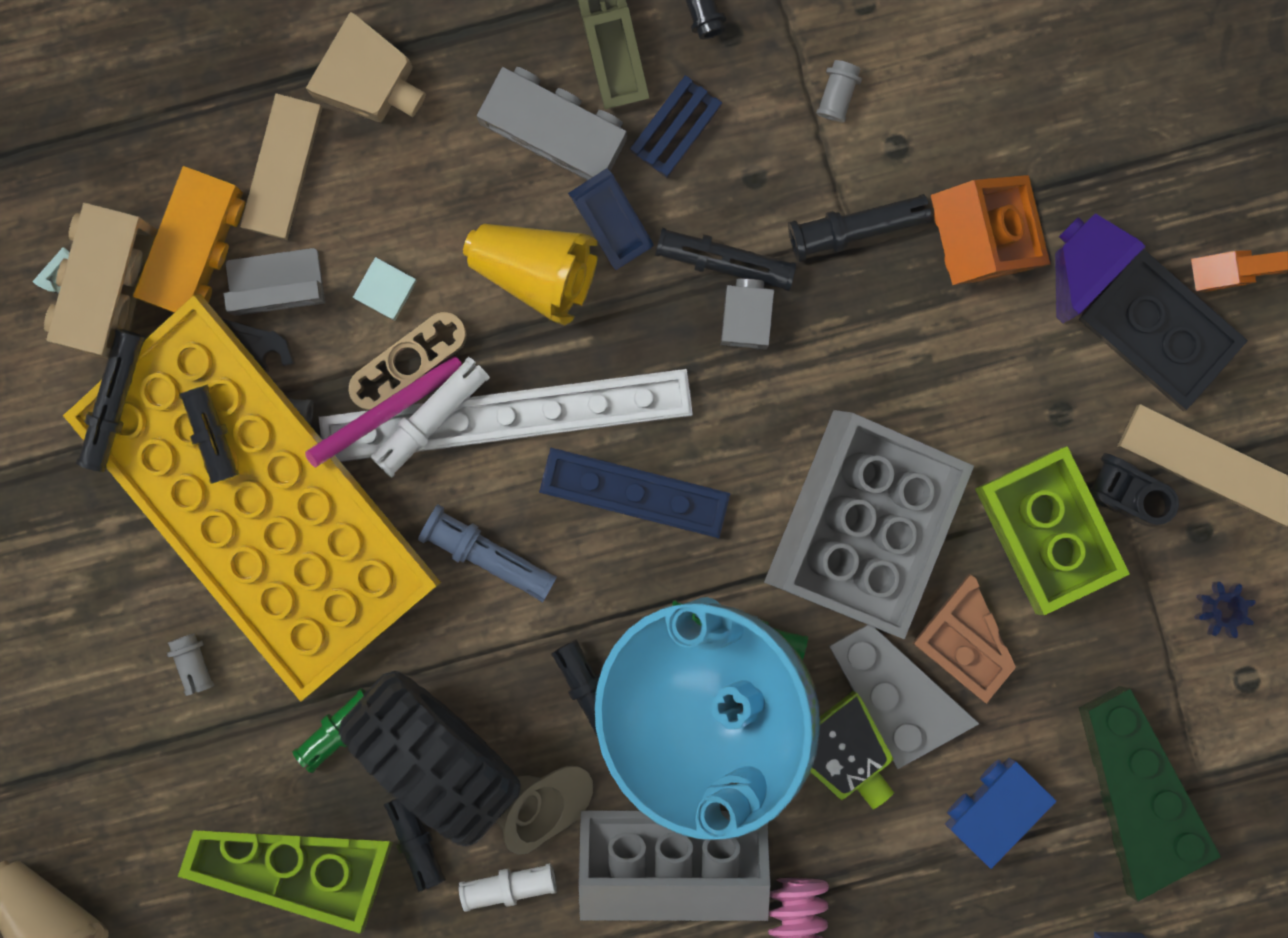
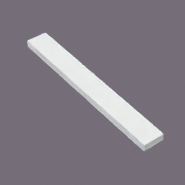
M687 369L469 397L428 439L430 444L424 450L419 448L416 452L692 416ZM424 403L411 405L335 456L340 462L371 458L370 456L373 453L375 454L400 428L397 425L403 417L408 420ZM367 411L319 417L321 439H326Z

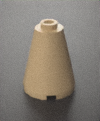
M8 860L0 862V931L3 938H108V929L103 923L21 861L9 863Z

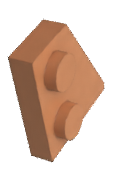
M968 574L912 644L982 702L987 704L1016 666L1008 648L1002 641L992 613L989 612L980 592L977 579Z

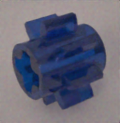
M1219 581L1212 582L1214 593L1209 596L1197 594L1196 598L1203 605L1202 612L1194 617L1197 620H1206L1211 624L1208 628V635L1216 636L1220 633L1221 628L1224 627L1229 638H1238L1236 627L1241 624H1254L1247 615L1248 607H1252L1256 602L1255 600H1247L1240 596L1243 585L1234 583L1229 591L1225 592L1224 585ZM1219 602H1228L1227 607L1233 611L1230 618L1222 617L1221 610L1217 609Z

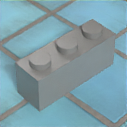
M504 67L501 68L477 114L480 125L587 181L606 168L611 171L627 140V131L621 129L623 122L603 110H598L595 115L579 107L582 101L563 89L557 88L555 94L539 86L540 78L523 68L516 67L514 72Z

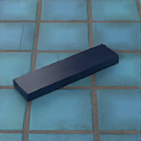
M550 448L539 493L715 538L720 537L731 494L555 448Z

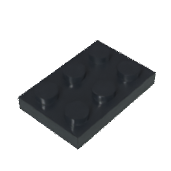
M1144 249L1114 278L1078 319L1182 411H1186L1248 341Z

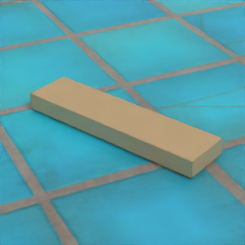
M1141 404L1136 406L1117 447L1280 526L1288 527V475Z

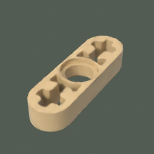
M440 312L431 316L352 376L349 382V395L352 401L357 406L370 410L451 358L463 348L466 342L467 332L463 322L456 315L448 312ZM442 322L446 327L455 324L457 330L452 335L456 341L449 346L442 341L431 349L438 356L430 361L427 351L415 340L423 335L428 343L438 335L435 329L437 324ZM407 348L416 350L421 357L420 368L411 375L399 373L395 366L397 354ZM386 362L390 374L401 383L393 389L392 383L388 380L378 388V392L381 395L378 400L374 401L370 397L361 399L359 394L364 390L361 384L363 379L368 378L373 382L379 380L385 374L378 367Z

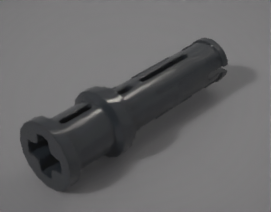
M921 194L918 197L843 216L839 212L830 211L826 212L825 218L798 224L797 221L788 222L789 238L797 262L806 261V256L830 249H833L836 253L844 251V248L848 247V242L924 223H931L930 208L912 213V211L924 209L925 205L929 204L925 194Z

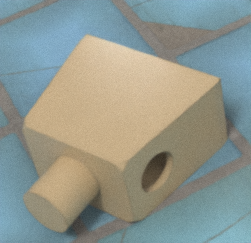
M352 12L348 14L306 87L310 95L318 101L380 123L384 120L391 106L414 117L426 97L424 91L406 82L413 69L410 60Z

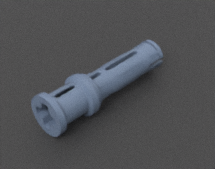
M439 504L436 505L422 529L418 541L422 543L430 541L450 552L454 561L464 563L465 560H468L543 603L557 576L534 566L525 559L489 541V539L480 535L481 530L478 529L477 525L472 523L467 526L444 513V507Z

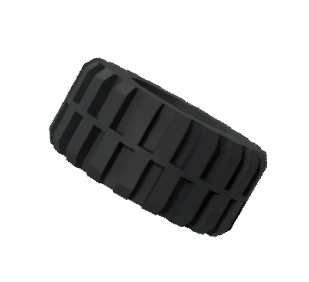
M394 670L384 673L341 720L339 728L340 739L349 748L350 753L360 761L364 769L380 782V785L396 797L404 807L417 815L422 822L435 829L444 838L450 839L456 845L466 847L476 844L519 796L520 780L513 774L512 769L503 762L502 758L478 734L468 727L461 718L449 710L446 705L437 700L425 688L419 686L413 679L408 676L406 677L399 671Z

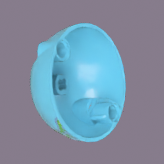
M702 597L682 605L663 608L652 613L629 628L614 645L603 665L597 684L595 700L596 732L601 753L610 774L621 791L638 810L657 824L676 833L697 839L719 840L739 837L759 829L775 818L798 794L809 776L816 756L820 728L819 703L814 683L806 665L793 646L776 630L744 611L721 605L715 599ZM693 613L700 618L702 627L692 620ZM720 803L728 809L730 821L722 815Z

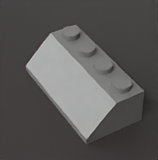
M581 811L579 859L580 920L768 921L770 869L767 823L759 829L739 837L707 840L676 833L657 824L641 811ZM721 811L722 815L730 821L729 811Z

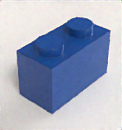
M1008 758L1004 763L1000 760L995 761L980 777V781L984 784L971 797L967 793L963 794L947 811L951 818L945 825L990 869L1057 802L1011 758Z

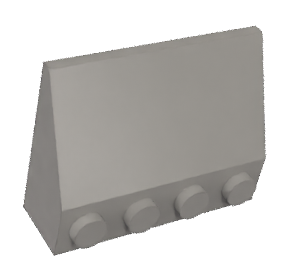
M833 410L764 583L905 639L974 465L857 414Z

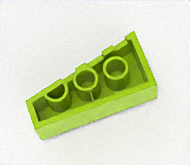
M193 830L178 877L361 934L365 930L393 842Z

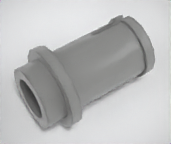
M839 60L834 61L832 68H827L826 74L829 75V79L816 114L835 122H845V116L855 85L862 82V78L859 77L861 68Z
M195 633L168 642L171 651L167 652V656L173 657L185 690V696L214 686L200 649L204 645L203 641H197Z

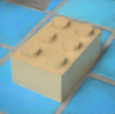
M83 202L81 213H75L71 220L69 240H72L73 243L69 258H64L58 268L56 284L61 287L56 305L51 304L45 316L44 330L48 332L46 341L70 350L108 359L115 337V330L120 328L131 331L139 303V300L134 298L133 294L158 229L138 216Z

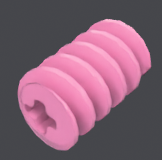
M811 878L776 879V881L783 883V888L770 891V897L781 901L782 907L770 910L769 916L781 920L782 926L769 929L768 935L775 938H823L816 935V933L826 930L828 922L822 917L816 916V914L828 910V902L816 897V895L827 892L829 890L828 883L824 880Z

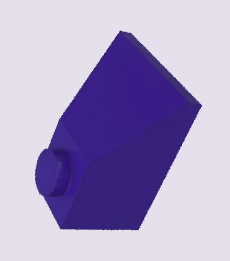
M1096 213L1085 222L1077 217L1059 235L1064 244L1055 252L1056 318L1064 324L1078 316L1141 252L1145 245L1139 239Z

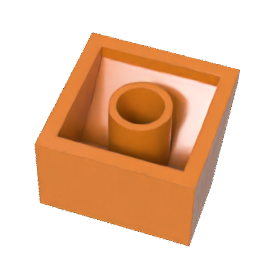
M1029 175L972 180L931 195L934 220L939 228L945 253V265L950 274L952 285L985 281L1050 265Z

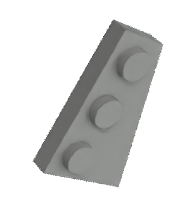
M865 625L829 645L853 691L857 692L862 698L894 759L893 763L897 769L979 725L974 718L875 627Z

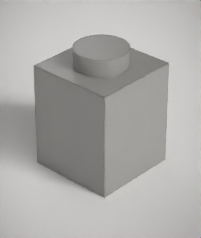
M737 279L736 286L727 285L721 345L767 350L770 338L774 289H764V281L755 279Z

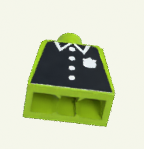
M852 691L819 717L820 728L817 751L810 772L841 800L848 797L855 790H858L869 806L875 809L894 794L892 788L879 773L894 759L862 698L857 692Z

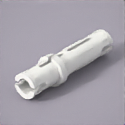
M468 357L408 420L403 417L397 424L400 428L375 454L373 453L370 456L391 478L419 448L424 450L430 444L428 439L490 378L479 365H475L476 362Z

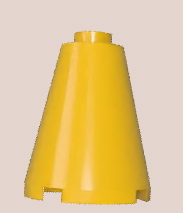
M482 224L477 231L471 230L464 243L463 254L467 257V263L471 269L554 323L565 326L575 317L567 314L573 303L582 306L586 299L597 265V256L589 253L590 246H598L593 236L583 233Z

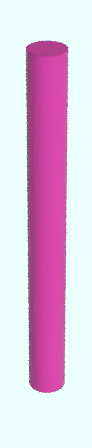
M452 356L305 452L307 460L313 467H318L442 386L462 363L457 357Z

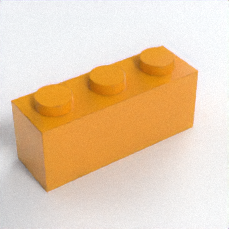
M182 167L133 294L134 298L171 313H175L193 295L201 294L209 303L212 294V287L208 286L213 270H220L223 266L229 249V244L224 243L230 226L236 227L240 222L245 208V201L241 199L243 192L236 185L191 168Z

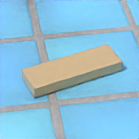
M275 94L240 226L242 229L288 240L322 112L320 104Z

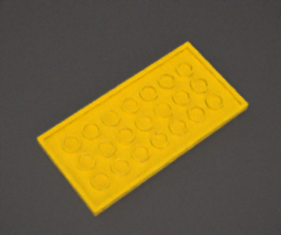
M201 294L193 295L145 339L120 421L124 423L121 433H116L106 465L107 469L299 701L302 702L441 584V582L335 455L318 467H313L309 463L305 452L321 442L322 439ZM101 381L63 415L83 441L88 428L85 418L88 412H93ZM204 385L209 387V393L220 424H226L229 433L224 435L235 467L239 471V475L210 484V478L198 444L192 445L190 436L194 435L182 399L179 397V394ZM201 414V415H202V418H203V421H204V424H205V427H206V430L208 431V427H207L206 421H205V419H204V416H203V414ZM210 437V441H211L212 447H213V449H214L215 454L217 455V452H216V450H215L213 441H212V439H211V437Z

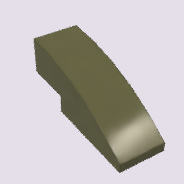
M577 0L604 109L649 99L626 0Z

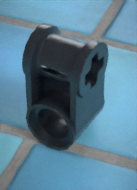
M1108 453L1103 454L1101 461L1104 464L1092 488H1088L1096 504L1113 512L1121 513L1145 526L1162 525L1175 517L1179 508V499L1174 489L1143 473L1127 461ZM1115 475H1116V478H1115V480H1114V482H1113V484H1112V486H1111V488H1110V490H1109V492H1108V489H1109V487H1110V485H1111V483H1112V481H1113V479H1114V477H1115ZM1149 492L1158 493L1165 502L1164 512L1158 518L1151 517L1144 510V497Z

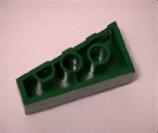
M1118 686L1079 707L1093 766L1096 768L1101 788V798L1104 809L1107 811L1113 834L1112 840L1116 855L1119 858L1126 894L1138 902L1220 858L1221 856L1131 689Z

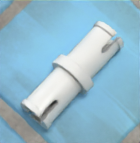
M551 863L516 872H511L509 868L499 870V875L459 882V896L464 912L504 903L506 907L514 906L519 899L557 893L556 879Z

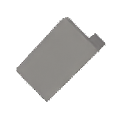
M314 248L233 259L226 262L229 292L224 293L226 312L233 316L325 303L319 254Z

